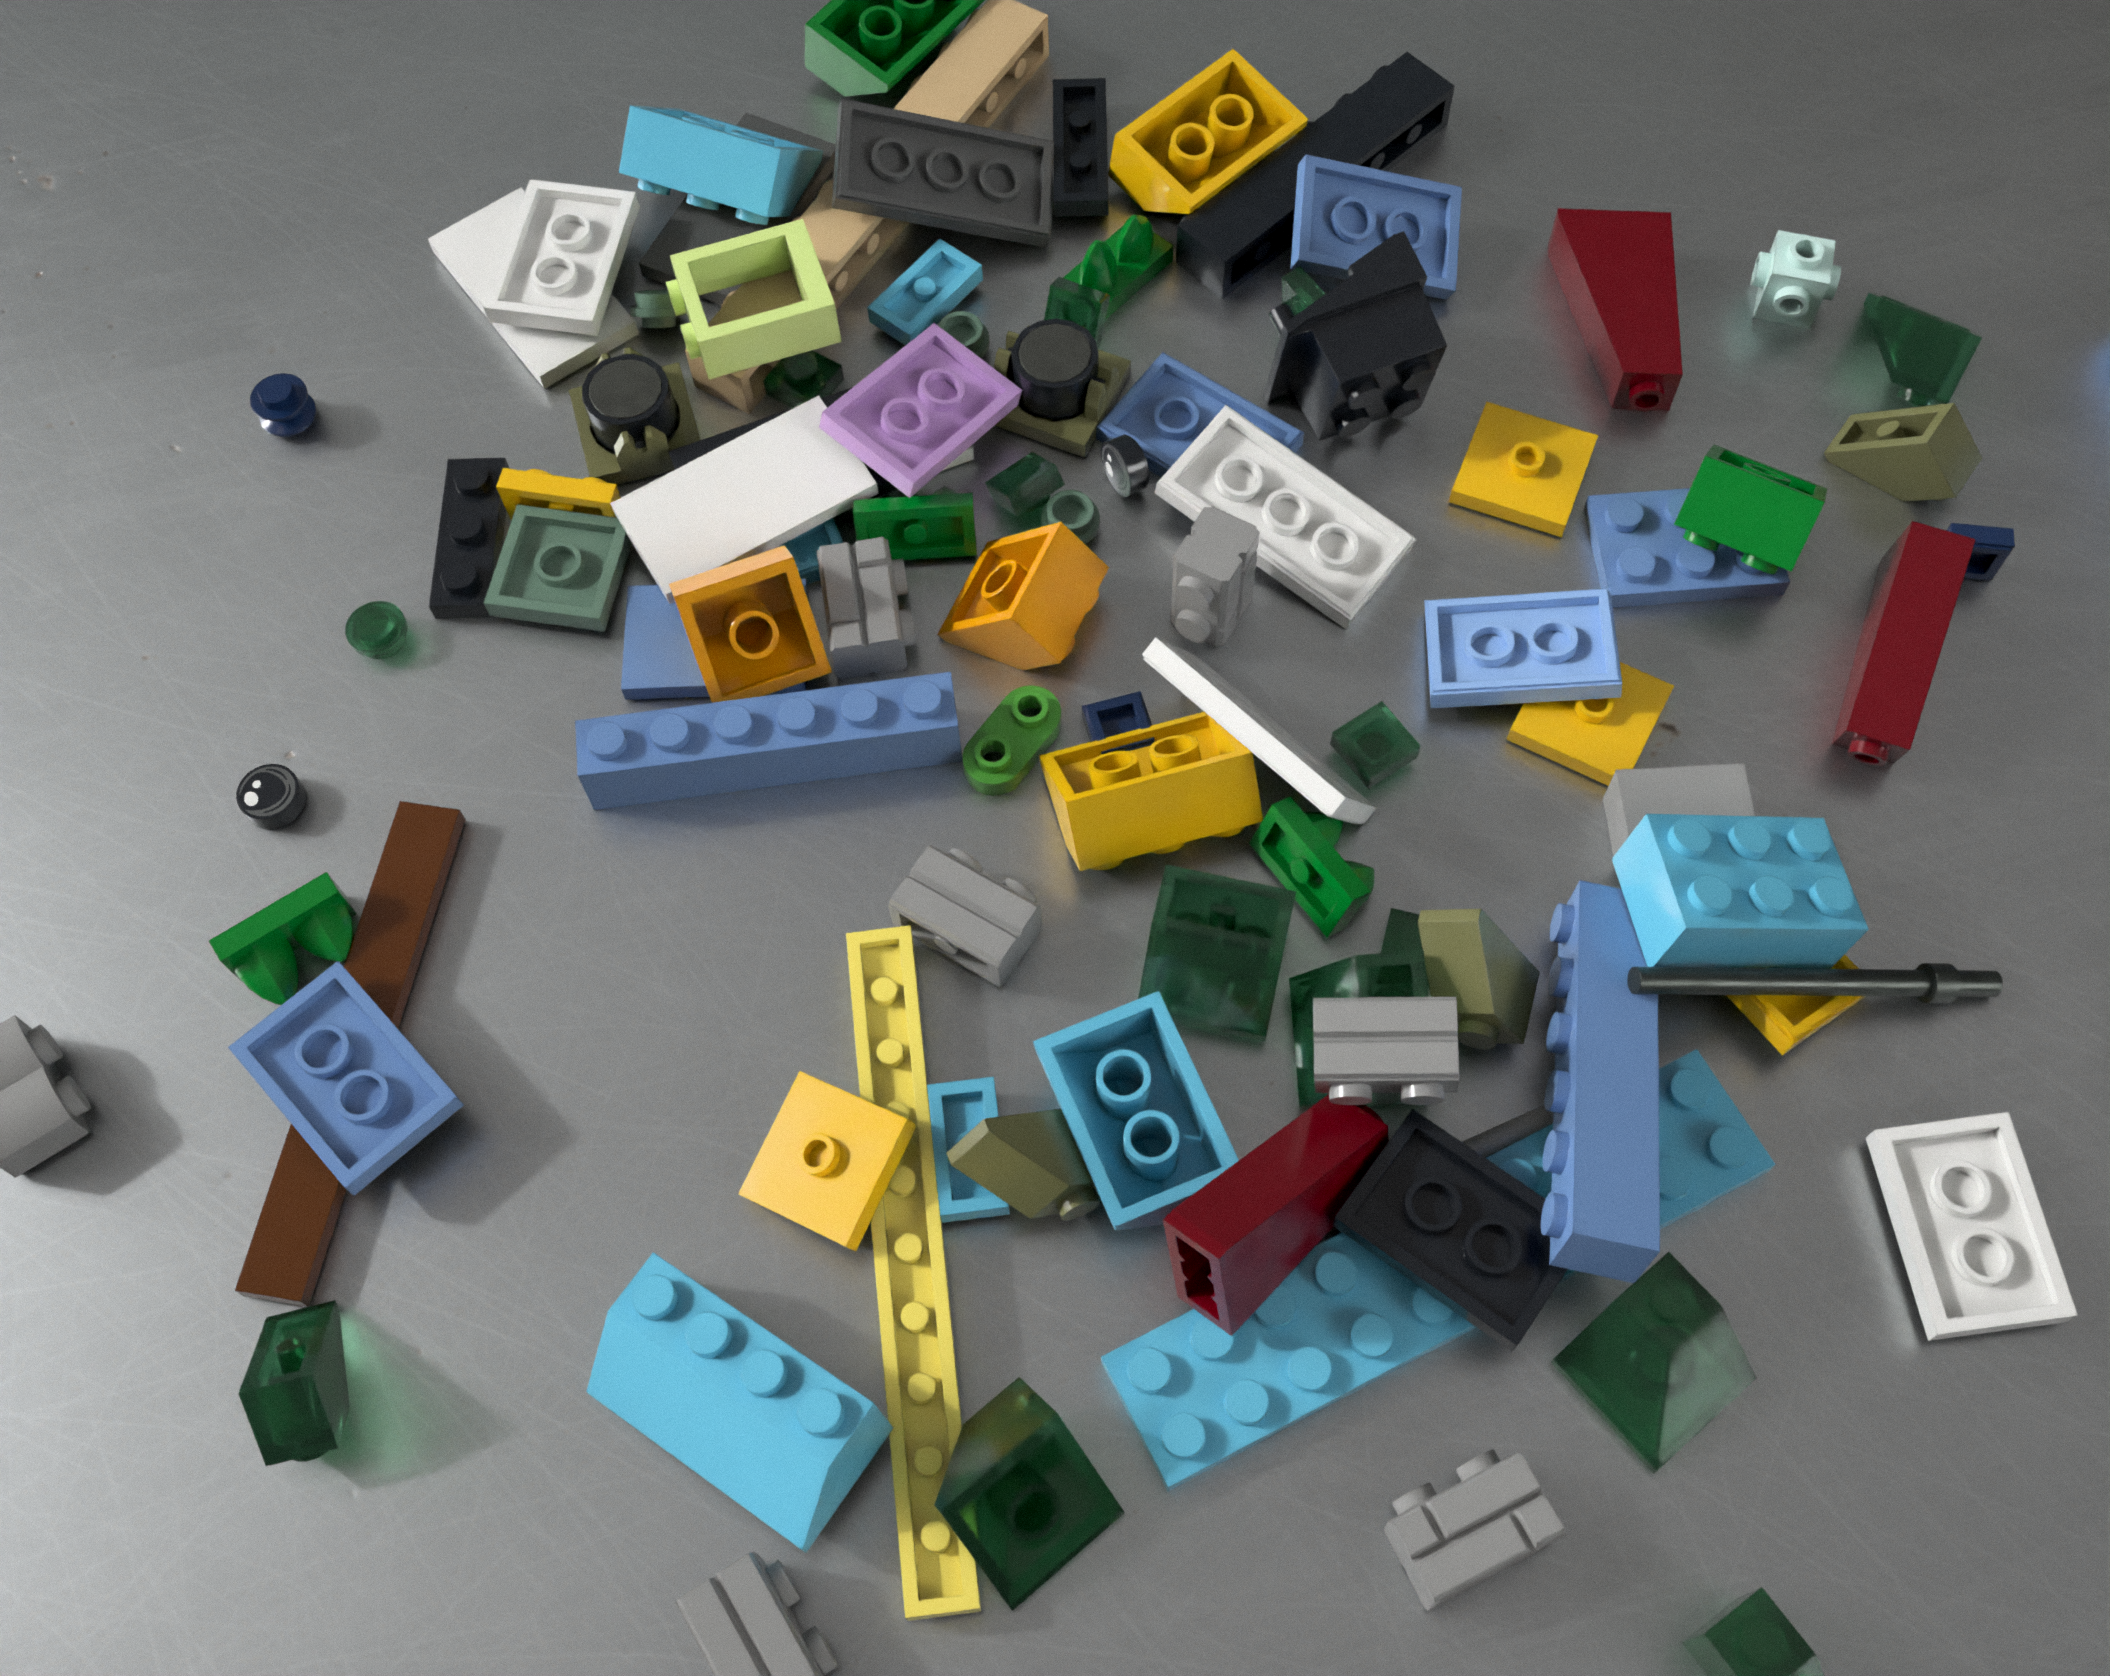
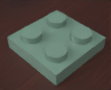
M517 504L484 605L490 616L605 632L632 542L616 517Z

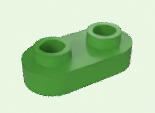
M1034 685L1022 686L1011 691L972 736L963 750L962 758L966 780L973 789L990 796L1011 792L1023 781L1040 760L1039 755L1045 754L1054 743L1061 731L1062 718L1060 703L1052 692ZM1035 708L1040 713L1033 717H1026L1021 714V711ZM990 752H999L1004 755L1002 759L996 762H989L983 758Z

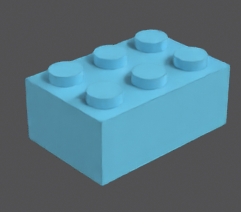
M1646 814L1612 858L1647 967L1831 969L1869 930L1824 818Z

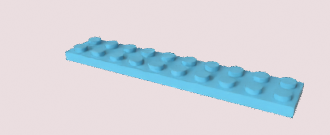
M1697 1049L1659 1068L1661 1230L1768 1173L1775 1165ZM1553 1124L1496 1152L1486 1159L1546 1199L1547 1195L1551 1192L1552 1173L1543 1170V1152L1548 1134L1553 1130ZM1340 1233L1316 1245L1233 1336L1226 1333L1195 1309H1192L1101 1356V1363L1168 1492L1477 1327L1347 1235ZM1568 1269L1559 1283L1580 1272Z

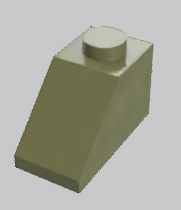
M1955 403L1852 414L1824 452L1828 462L1903 502L1919 500L1941 501L1948 498H1956L1983 458Z
M1482 909L1421 910L1418 927L1431 997H1456L1458 1041L1466 1046L1482 1050L1493 1049L1497 1044H1524L1540 974L1537 968Z
M1061 1108L985 1118L946 1153L954 1168L1030 1219L1060 1214L1062 1220L1068 1221L1091 1212L1100 1204L1097 1197L1099 1195Z

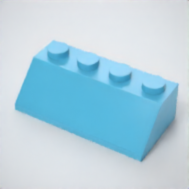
M654 1252L607 1312L586 1391L602 1405L805 1553H807L893 1429V1426L872 1401Z

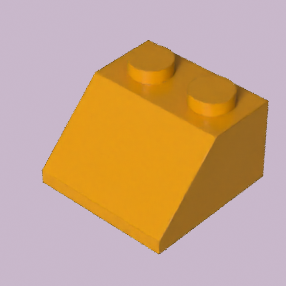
M1062 522L988 541L937 635L945 642L1020 670L1059 664L1072 651L1075 644L1074 636L1085 614L1097 602L1099 597L1098 588L1109 567Z
M785 545L669 584L712 703L765 696L832 673L794 557Z

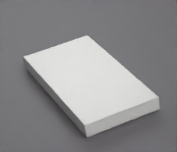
M522 187L428 238L434 254L485 316L486 313L483 307L525 194ZM612 293L597 336L491 323L544 389L597 359L601 354L609 352L639 334L635 320Z
M819 395L610 503L614 514L669 604L675 602L669 586L670 583L777 548L852 508L854 500L869 499L879 494L877 483L863 461L819 428L822 412L827 408Z
M1227 405L1224 406L1157 482L1155 489L1156 495L1194 522L1204 507L1213 506L1255 525L1256 529L1260 532L1258 548L1256 550V566L1344 629H1347L1412 549L1417 539Z
M1157 637L1154 638L1143 652L1144 661L1326 816L1355 825H1363L1377 809L1196 655Z

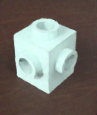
M1778 230L1770 252L1760 251L1753 269L1751 286L1758 287L1753 318L1810 329L1822 300L1831 301L1839 284L1841 266L1833 265L1836 240Z

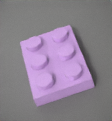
M933 323L822 412L819 428L910 498L1017 407L1023 390Z

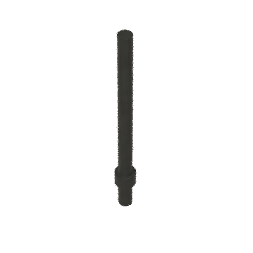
M1922 963L1915 970L1632 967L1627 977L1628 988L1632 994L1916 996L1922 1003H1952L1957 997H1997L2003 988L2002 977L1997 971L1957 970L1952 964Z

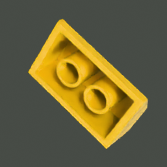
M1232 49L1115 134L1108 176L1144 211L1190 214L1305 128L1309 119L1237 51Z
M1205 712L1151 725L1149 728H1140L1106 737L1103 740H1095L1039 755L1041 768L1066 847L1080 871L1087 869H1112L1119 866L1124 859L1149 852L1156 854L1174 852L1183 847L1186 842L1208 836H1233L1240 833L1245 826L1256 824L1263 820L1253 753ZM1152 737L1157 740L1150 746L1130 751L1117 750L1101 754V751Z

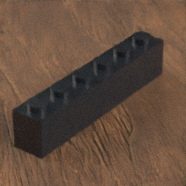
M1409 52L1404 53L1390 65L1380 67L1365 84L1351 94H1344L1338 99L1333 108L1314 122H1308L1307 126L1277 150H1274L1258 162L1256 166L1222 189L1219 194L1199 209L1197 208L1190 214H1185L1180 223L1177 224L1176 263L1220 299H1224L1292 246L1297 170L1299 162L1306 154L1389 171L1447 126L1455 85Z

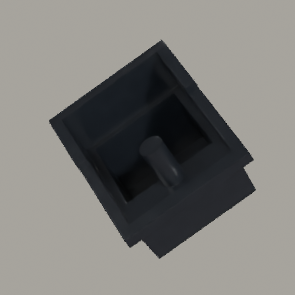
M1404 231L1392 235L1351 264L1347 272L1349 277L1296 316H1294L1288 304L1279 305L1268 314L1279 337V342L1263 397L1268 405L1277 397L1292 392L1319 441L1337 434L1340 437H1349L1361 432L1373 421L1390 415L1393 419H1400L1418 410L1423 404L1445 353L1447 343L1423 291L1428 277Z

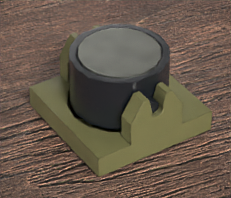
M1056 318L1038 321L1031 326L1028 325L1020 334L1008 331L1006 334V349L998 348L993 368L1023 390L1019 401L1025 409L1034 413V416L1023 411L1018 405L994 426L1086 458L1096 439L1097 425L1111 411L1131 374V360L1097 349L1096 340L1090 332L1081 325L1069 320ZM1077 413H1082L1081 415L1073 419L1056 422L1053 421L1057 418L1071 417Z
M631 347L624 348V355L611 358L608 353L601 354L596 366L588 373L583 385L568 389L589 477L599 478L607 483L619 485L674 471L675 469L668 451L700 441L679 362L660 366L649 357H645ZM673 430H676L674 437L667 442V438L671 436ZM607 447L615 451V454L609 453L604 448Z

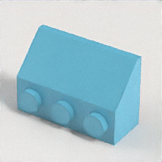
M630 105L619 173L638 178L637 188L660 195H670L671 189L687 193L686 203L705 209L718 210L721 203L737 208L735 217L755 224L768 225L769 217L790 216L821 163L823 151L678 108Z
M1159 991L1033 1041V1046L1115 1231L1164 1225L1163 1219L1175 1207L1239 1161Z

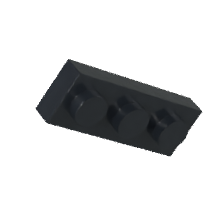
M1106 78L1053 79L1054 217L1109 216Z
M506 458L448 459L429 599V608L435 619L494 617L489 615L484 601L503 546L506 508L496 485L502 469H510Z

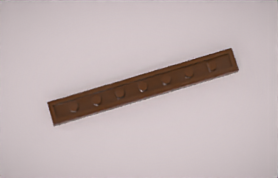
M404 801L399 802L344 968L397 1029L407 1004L466 820L459 809ZM292 1124L287 1133L235 1291L244 1297L309 1307L346 1189Z

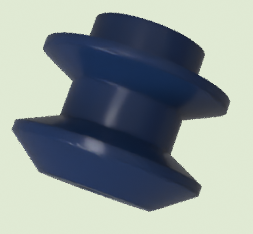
M280 373L268 376L261 380L251 392L250 406L253 412L259 417L264 430L274 436L288 437L296 435L308 428L316 416V404L313 398L308 394L304 382L295 375Z

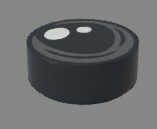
M1126 434L1104 442L1101 447V458L1105 473L1113 488L1123 497H1128L1146 489L1150 478L1149 467L1139 444Z
M266 764L251 770L244 776L237 788L236 801L240 810L251 823L261 828L274 829L285 826L298 817L305 805L306 792L304 786L292 770L279 764Z

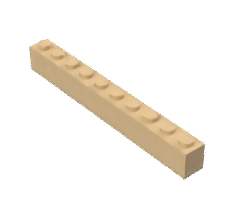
M987 0L980 9H976L971 13L965 27L952 42H947L941 48L937 59L922 76H918L913 80L908 93L894 109L989 128L1049 56L1048 15L1015 0ZM833 178L823 184L817 198L806 211L792 221L804 220L837 310L910 222L832 208ZM789 270L742 283L737 290L727 295L721 309L708 323L709 327L801 302L802 299L792 271ZM687 348L685 349L694 386L747 414L753 411L799 356L797 354L708 379L702 358L698 357L690 360Z

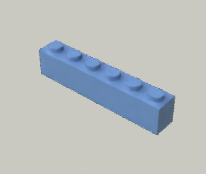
M951 672L575 721L577 776L594 810L963 762Z
M1580 880L1567 904L1558 903L1549 933L1550 941L1558 943V957L1555 958L1551 967L1548 980L1549 996L1557 997L1556 1012L1551 1018L1546 1038L1547 1051L1555 1053V1070L1549 1076L1544 1098L1546 1111L1553 1112V1130L1548 1134L1543 1152V1170L1552 1173L1551 1192L1547 1195L1542 1209L1541 1233L1550 1237L1549 1265L1635 1283L1660 1252L1658 994H1632L1628 988L1627 977L1629 970L1632 967H1647L1622 889Z

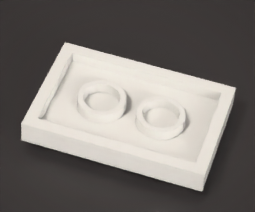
M530 179L483 307L488 321L491 323L597 336L640 209L636 192Z
M2009 1112L1875 1129L1866 1137L1928 1341L2063 1323L2078 1316Z

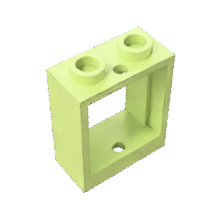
M803 219L670 255L676 277L675 280L666 282L670 300L676 316L687 313L689 323L680 325L690 360L698 357L702 358L708 379L842 342L835 303ZM785 271H792L802 299L801 302L709 327L699 295Z

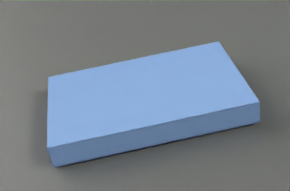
M1610 588L1424 600L1431 708L1621 698L1622 677Z

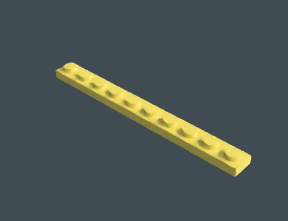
M911 925L846 933L860 1098L917 1124L871 1220L888 1421L893 1426L889 1438L905 1619L907 1621L982 1612L943 1228L937 1191L913 934Z

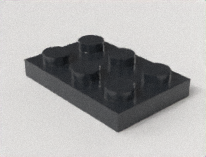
M1414 1109L1410 1111L1334 1217L1332 1226L1511 1352L1518 1346L1568 1270L1549 1265L1550 1237L1541 1233V1215L1545 1198Z

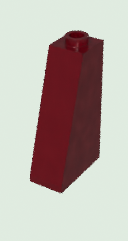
M1558 208L1548 243V257L1611 408L1634 409L1640 412L1653 410L1669 411L1683 376L1671 212Z
M1912 521L1880 560L1832 745L1848 749L1847 755L1851 759L1868 765L1884 766L1886 762L1894 764L1911 749L1976 539Z
M1328 1094L1175 1207L1163 1219L1178 1298L1226 1333L1233 1336L1332 1229L1334 1217L1389 1142L1388 1125L1368 1106L1363 1104H1334L1329 1101Z

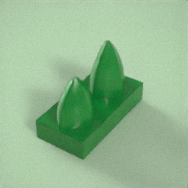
M1132 215L1105 242L1095 240L1090 245L1083 261L1058 281L1059 297L1101 325L1173 261L1174 245L1153 232L1152 225L1146 217Z
M943 486L932 495L912 496L910 498L908 496L890 497L885 495L875 499L854 500L853 516L856 540L884 537L889 542L891 560L901 558L903 560L977 556L973 492L957 493Z
M1288 797L1271 805L1249 844L1328 938L1344 930L1361 905L1368 900L1374 887V868L1362 863L1344 860L1334 849L1342 833V820L1328 817L1321 812H1303L1295 801Z
M325 872L210 939L209 943L220 962L242 981L248 989L267 1001L282 1005L297 992L298 970L294 951L303 947L306 951L317 957L332 961H345L353 936L351 917L357 913L344 892L331 876Z

